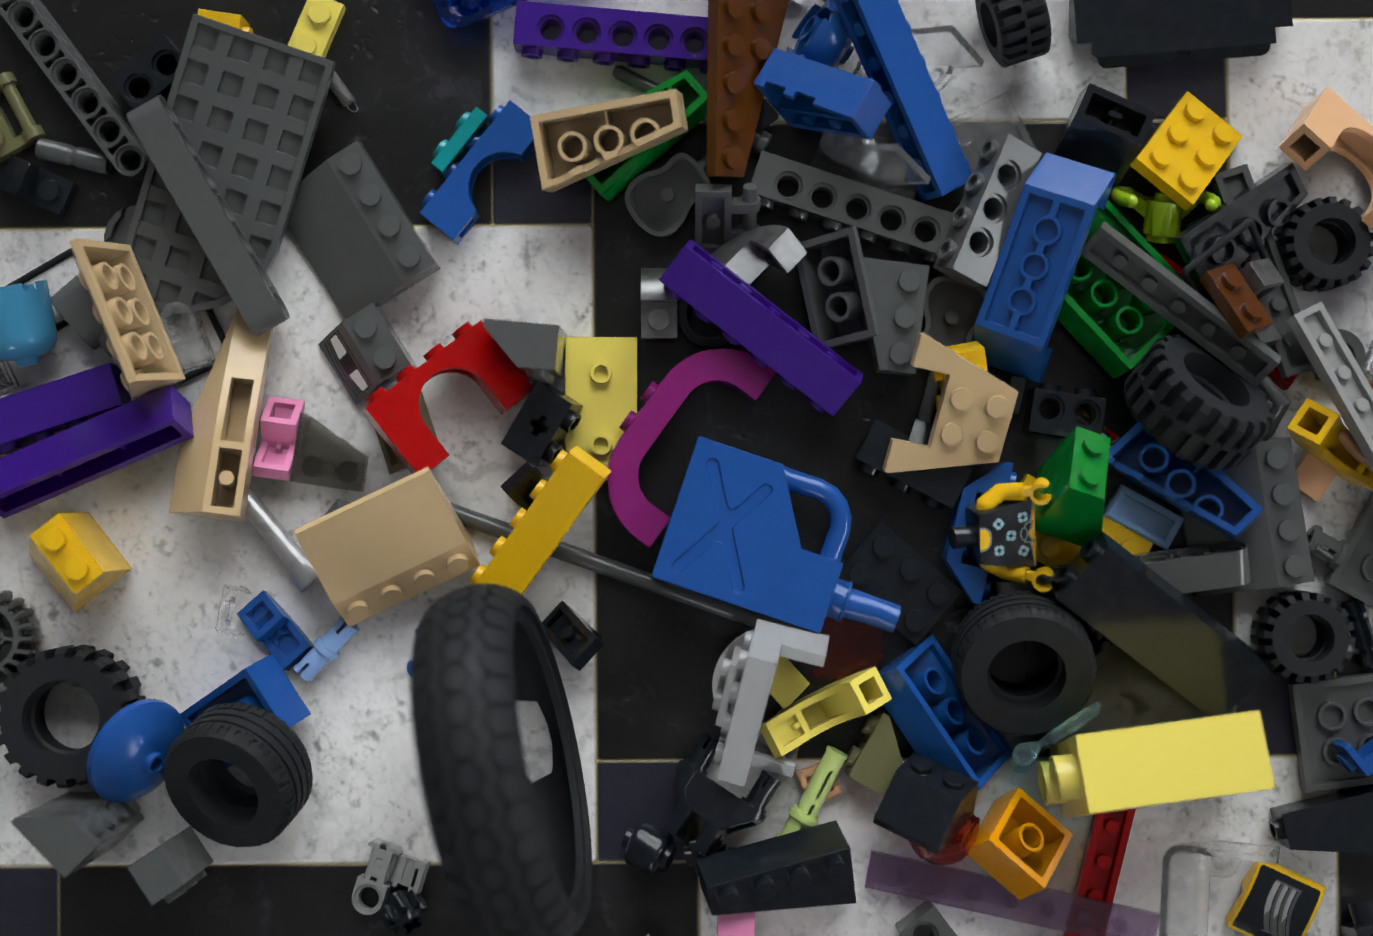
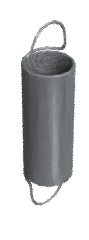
M334 71L330 89L343 107L350 105L353 101L355 103V98Z

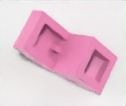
M269 396L260 418L262 442L252 465L253 476L284 481L290 480L299 454L305 401Z

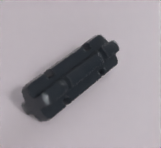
M1353 598L1345 600L1341 603V607L1349 614L1348 621L1353 622L1355 630L1349 632L1351 637H1355L1354 647L1359 650L1357 657L1360 666L1372 668L1373 630L1369 618L1363 614L1366 612L1364 603Z

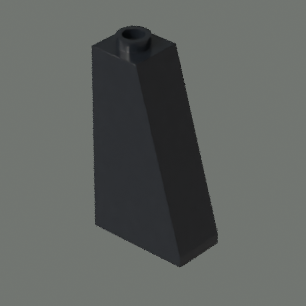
M1373 784L1357 786L1270 808L1272 819L1269 820L1268 824L1271 835L1275 841H1278L1279 844L1290 850L1373 854Z

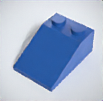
M273 654L245 668L180 713L186 727L205 710L222 703H244L258 706L272 712L290 727L311 715ZM223 761L226 768L232 766V764Z

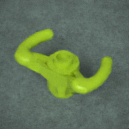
M1117 186L1110 193L1111 199L1115 203L1124 207L1134 208L1144 217L1143 233L1146 234L1145 239L1147 241L1162 244L1174 243L1172 238L1180 233L1181 220L1198 204L1205 205L1206 210L1209 212H1214L1221 206L1219 196L1205 190L1187 211L1182 209L1162 191H1155V196L1148 197L1135 191L1132 187Z

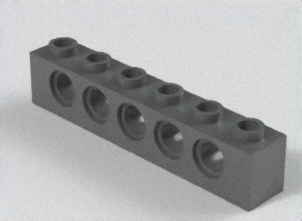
M763 150L761 151L751 183H755L758 186L757 195L761 198L762 209L772 211L773 207L786 210L788 217L802 222H807V219L811 218L820 221V227L832 232L857 226L860 241L875 244L876 240L890 244L888 249L895 253L909 255L911 251L923 255V261L935 265L938 258L937 250L945 240L952 224L951 217L953 213ZM782 181H791L795 184L797 193L791 197H785L779 193L777 185ZM816 192L826 193L831 199V205L826 208L816 207L812 202V195ZM850 203L860 204L864 208L865 216L858 220L850 218L846 212V206ZM884 214L894 215L898 220V229L894 231L884 229L880 222L881 216ZM918 225L929 227L932 231V240L929 242L918 240L915 236V227Z

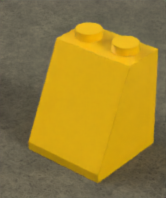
M89 512L58 513L29 536L30 557L73 613L80 610L132 569Z

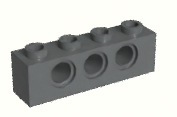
M1009 133L988 135V138L980 147L976 167L965 183V193L960 205L952 214V224L948 234L937 250L938 258L933 267L934 269L965 286L987 287L998 261L1023 187L1037 167L1042 155L1040 151ZM998 170H999V173H1000V179H999V181H998V177H997ZM984 204L986 205V213H985V214H984V211H983ZM970 237L972 238V247H971V248H970V245H969Z

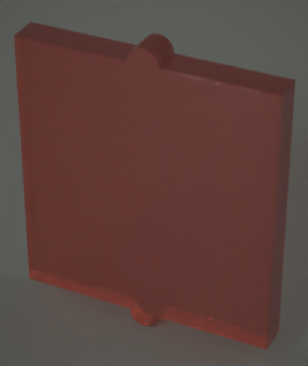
M826 617L820 634L830 636L823 667L813 665L812 675L839 680L874 666L877 668L878 661L883 658L880 649L884 630L858 622L846 620L837 622L835 619Z

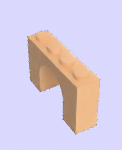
M1326 87L1301 111L1278 148L1305 171L1328 151L1338 153L1352 162L1364 175L1371 189V203L1361 220L1373 230V126L1329 87Z

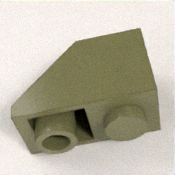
M879 709L876 716L870 714L861 729V733L865 735L858 747L853 745L850 748L844 765L847 766L845 773L849 778L884 797L896 770L903 762L890 716Z

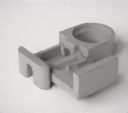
M375 839L368 843L369 846L373 847L366 872L357 877L352 893V904L356 911L363 915H372L378 912L385 905L392 886L397 887L398 884L409 887L407 892L413 890L416 895L422 891L431 860L425 859L421 861L404 854L401 857L396 856L403 853L402 847L381 839ZM416 869H418L419 871L415 880L414 886H411L415 876ZM371 887L377 891L379 901L375 907H369L363 903L361 893L364 888Z

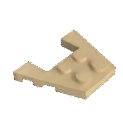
M919 332L910 364L913 367L947 374L928 444L924 445L890 437L882 469L887 473L999 462L1019 392L989 372L963 358L955 351L934 340L929 335Z

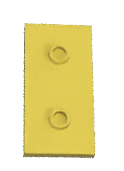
M566 337L565 394L583 405V408L579 413L581 420L572 433H567L565 437V452L568 453L577 445L607 467L612 450L624 433L619 426L631 410L637 414V337Z

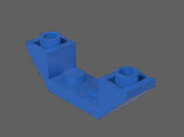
M1000 462L965 484L953 507L948 531L950 527L966 525L965 509L968 505L977 502V494L983 495L998 483H1016L1017 473L1012 472L1014 463ZM947 532L941 559L959 588L963 591L962 593L967 601L981 604L982 598H987L989 595L992 578L987 577L988 572L980 567L961 563L962 556H968L967 547L952 549Z

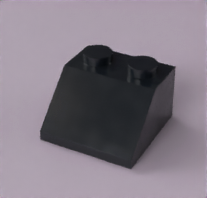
M914 752L896 770L877 809L873 823L938 855L973 816L979 782L933 761L929 757Z

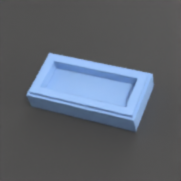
M1118 484L1104 510L1105 517L1151 541L1163 550H1168L1184 521V518L1122 484Z

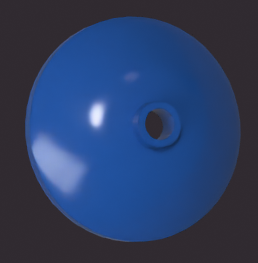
M144 699L124 707L112 716L97 734L88 754L87 778L95 793L107 801L125 803L141 798L165 781L164 763L167 751L171 743L185 730L180 713L165 701Z

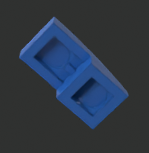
M263 590L237 613L256 641L263 642L283 670L289 671L314 647L313 643L296 622L267 591Z

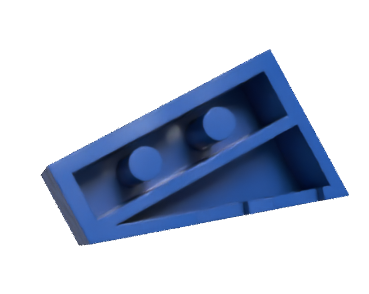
M777 48L773 49L753 83L790 127L871 140L891 105V102L882 92L881 85L875 80L867 77L864 78Z

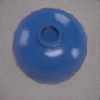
M823 0L825 4L822 7L815 3L802 18L792 35V38L798 39L794 49L787 46L786 52L834 67L837 63L844 64L850 58L854 46L851 45L852 40L835 1Z

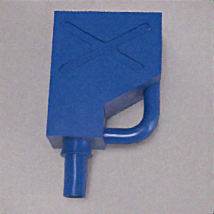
M698 436L651 577L817 633L821 632L826 617L835 619L837 622H840L843 617L892 633L901 611V605L852 588V581L848 582L839 579L844 564L841 562L850 535L852 515L848 501L836 486L821 478L783 466L781 463ZM789 491L819 501L829 512L830 525L820 555L801 548Z

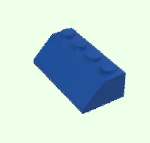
M933 634L920 641L917 646H913L879 671L892 697L890 701L883 705L916 753L929 757L933 761L978 781V790L1013 754L998 730H993L989 726L982 724V721H978L966 709L957 691L951 661Z

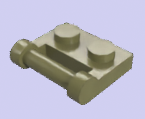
M11 71L0 74V95L4 93L23 131L19 136L16 135L0 105V163L9 159L11 155L14 156L37 144L40 138H46L42 126L36 125L16 87L18 81Z

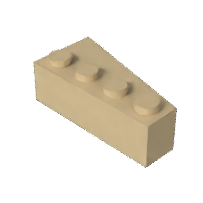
M676 89L530 116L541 187L543 191L550 193L688 131L683 94Z

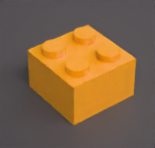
M1017 787L994 800L965 853L1017 899L1022 900L1045 889L1073 834L1026 792Z

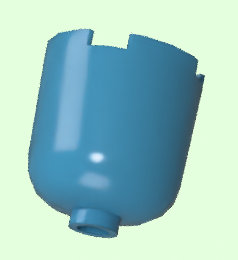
M47 280L36 281V289L34 284L23 286V283L0 287V360L15 361L17 367L38 364V356L49 353L55 347L57 329Z

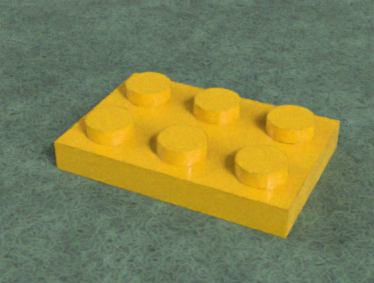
M1187 91L1169 112L1130 166L1182 209L1187 211L1194 205L1243 135Z

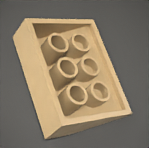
M78 238L71 240L70 245L79 269L78 277L80 283L91 297L93 314L96 320L103 326L107 336V348L110 354L117 360L121 370V382L125 389L130 392L132 397L145 396L165 386L185 380L184 373L131 246Z
M429 467L294 530L295 537L329 599L349 627L480 566L472 537Z

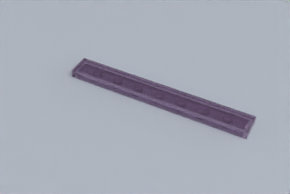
M871 850L864 887L1082 936H1156L1160 914L1157 912L1048 888L1019 900L992 876Z

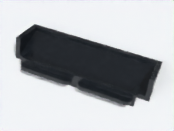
M1069 0V38L1077 44L1092 43V55L1097 58V62L1102 68L1172 63L1178 58L1179 51H1188L1189 57L1195 61L1262 56L1269 51L1270 44L1276 43L1275 27L1293 26L1291 0Z

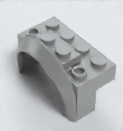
M757 619L755 629L746 631L738 636L724 649L717 661L712 680L714 697L712 710L718 711L715 725L721 727V734L713 759L714 764L720 765L716 777L717 780L745 787L750 766L793 777L799 746L782 757L774 758L760 731L779 656L823 667L830 638L829 635ZM741 675H742L741 682H737V680H738V679L741 677Z

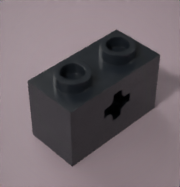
M536 382L501 444L535 467H548L563 450L561 444L567 433H572L581 420L579 413L583 405L548 383ZM543 421H546L545 425L549 428L547 433H544L545 428L542 426Z

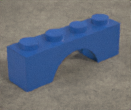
M511 100L505 107L500 105L494 110L488 120L490 126L482 135L477 133L470 140L466 147L468 153L460 163L455 161L449 166L443 176L446 179L437 191L432 189L421 203L423 209L420 214L457 245H459L480 218L474 206L472 194L473 186L479 173L490 163L501 159H515L525 162L535 150L530 115Z

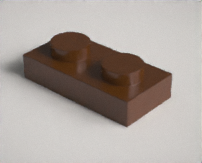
M1234 263L1209 270L1199 279L1239 339L1265 331L1274 323Z

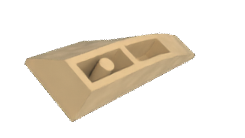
M238 309L192 413L194 437L180 443L169 510L170 514L245 522L273 328L259 336L254 335Z

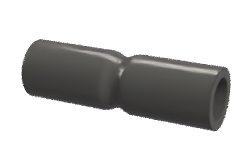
M40 138L35 147V156L39 160L66 166L73 165L76 168L106 175L112 170V163L102 151L74 147L71 144Z

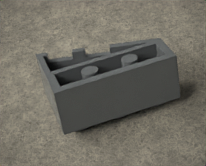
M863 257L880 335L869 340L874 371L876 373L911 377L916 374V367H913L910 363L918 333L921 332L929 266Z

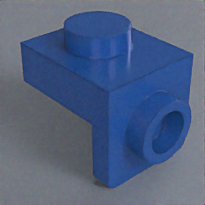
M1373 738L1357 751L1350 743L1339 739L1332 743L1339 752L1336 755V759L1349 773L1354 771L1366 777L1373 773Z

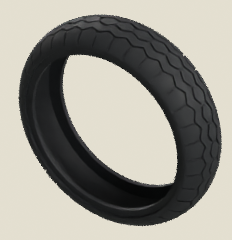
M473 584L460 587L439 598L425 612L416 630L411 657V711L415 751L424 804L438 859L456 907L467 926L476 936H572L583 924L590 908L592 896V847L581 760L560 671L544 626L536 610L524 596L511 588L497 584ZM516 701H537L547 722L552 742V773L533 783L529 780Z

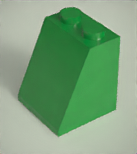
M1076 426L1038 468L1037 478H1046L1050 483L1049 487L1037 488L1036 491L1043 495L1052 494L1050 502L1045 505L1035 504V531L1081 547L1088 540L1095 539L1102 532L1111 438Z

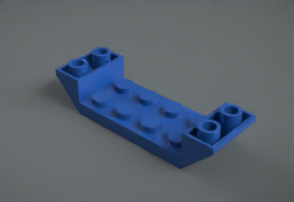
M1047 152L1034 169L1023 187L975 323L974 341H978L985 348L987 365L1041 383L1053 351L1047 345L1097 208L1104 210L1117 174Z

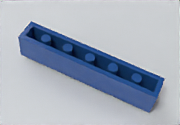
M834 0L867 77L881 85L882 92L891 102L885 114V119L921 201L944 196L964 185L972 174L969 168V161L963 154L955 135L954 126L948 119L940 94L933 84L926 67V61L918 49L912 35L911 26L906 20L898 0Z

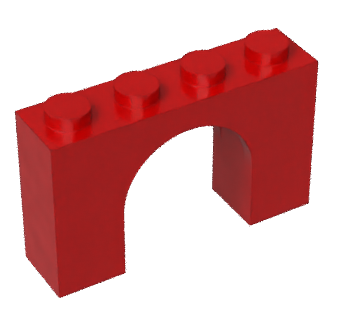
M482 320L474 326L469 321L452 333L455 340L445 348L441 343L437 344L423 355L426 359L425 363L417 369L411 364L394 377L398 382L388 391L382 386L365 399L369 405L365 407L363 414L411 474L426 467L432 470L449 456V453L424 423L419 410L421 390L430 379L445 373H456L470 378L481 388L501 415L529 395L533 389V385L484 328Z

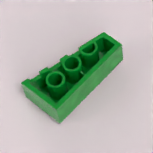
M688 70L645 92V94L676 89L682 93L688 131L586 177L596 191L608 202H611L634 178L641 175L707 116V92Z

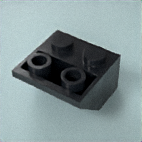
M1089 83L1080 92L1053 154L1115 173L1117 175L1113 185L1118 186L1140 150L1157 112Z

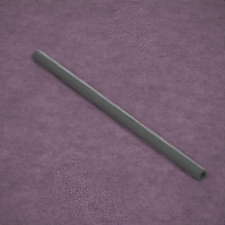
M451 503L465 527L496 538L503 536L506 539L514 529L508 522ZM562 541L551 555L553 558L755 628L757 619L802 629V627L651 577L652 573Z

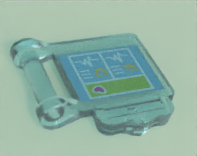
M1097 701L1047 733L1039 741L1017 745L1010 758L1011 768L1017 773H1025L1030 770L1037 755L1079 730L1087 722L1095 718L1103 707L1101 703Z

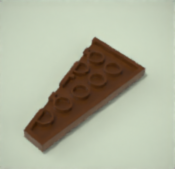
M708 0V177H744L764 100V95L753 83L773 49L778 46L789 0Z

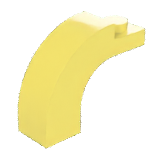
M876 666L839 679L793 702L785 710H779L778 714L763 722L760 731L774 758L782 757L829 728L871 713L890 701L892 697Z

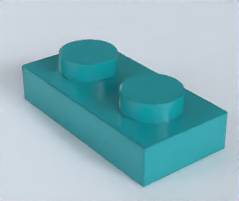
M475 107L471 113L467 111L456 123L455 129L457 131L449 141L443 140L433 152L434 160L431 163L437 171L444 175L453 162H461L468 153L466 147L470 140L477 133L482 135L490 126L488 115L478 107Z

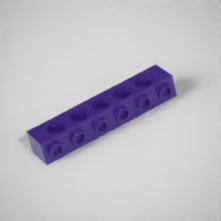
M517 0L513 45L516 53H521V56L527 59H542L543 55L557 56V60L562 62L575 63L578 62V58L593 59L594 64L611 66L614 65V61L628 62L629 67L637 69H648L650 64L663 65L665 70L671 72H683L686 67L700 69V73L707 75L708 17ZM548 27H557L561 30L560 36L555 40H547L542 37L543 32ZM584 30H593L597 33L596 39L588 44L580 42L578 36ZM620 33H628L633 37V41L625 47H620L613 42L614 38ZM656 36H663L669 41V44L662 50H656L649 45V42ZM691 39H698L705 47L698 53H691L685 48V44Z

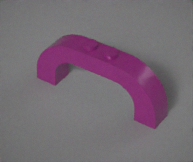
M719 348L702 351L684 359L667 373L659 385L652 381L640 398L646 403L638 414L631 410L619 426L624 433L614 446L607 468L612 471L606 479V492L609 504L618 522L632 537L650 548L671 519L646 499L639 485L638 472L644 455L694 388L703 384L717 383L730 387L752 403L757 400L776 371L769 366L764 368L758 365L749 353Z

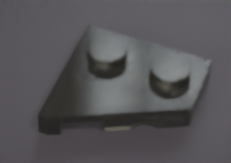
M300 413L290 481L363 492L369 456L309 414Z

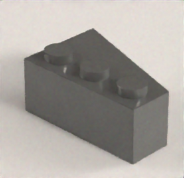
M189 826L127 867V869L151 905H154L163 898L169 904L207 876L204 869L214 861L192 827Z

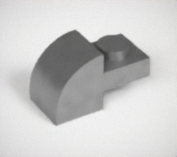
M641 268V339H677V300L664 290V284L659 281L667 268Z

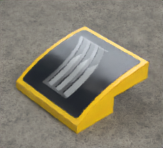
M1258 856L1241 882L1243 891L1225 917L1226 926L1247 936H1305L1318 911L1326 890L1325 886L1264 857Z

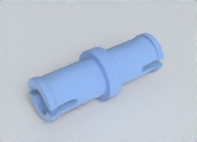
M340 616L339 620L323 637L318 636L313 641L314 647L293 667L295 672L299 673L302 671L299 676L307 682H312L314 677L330 660L335 661L340 655L339 650L359 631L357 624L349 627Z

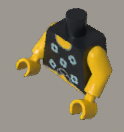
M1040 477L1033 481L1032 486H1028L1025 482L995 484L980 496L976 503L966 507L965 526L949 528L948 539L951 548L960 549L967 547L968 556L975 560L982 570L1001 579L1027 584L1028 581H1031L1037 591H1050L1052 585L1041 583L1038 580V576L1047 575L1052 577L1054 575L1053 570L1047 566L1040 567L1036 571H1032L1030 566H1036L1035 504L1045 505L1050 502L1052 494H1039L1036 489L1047 488L1050 482L1046 478Z

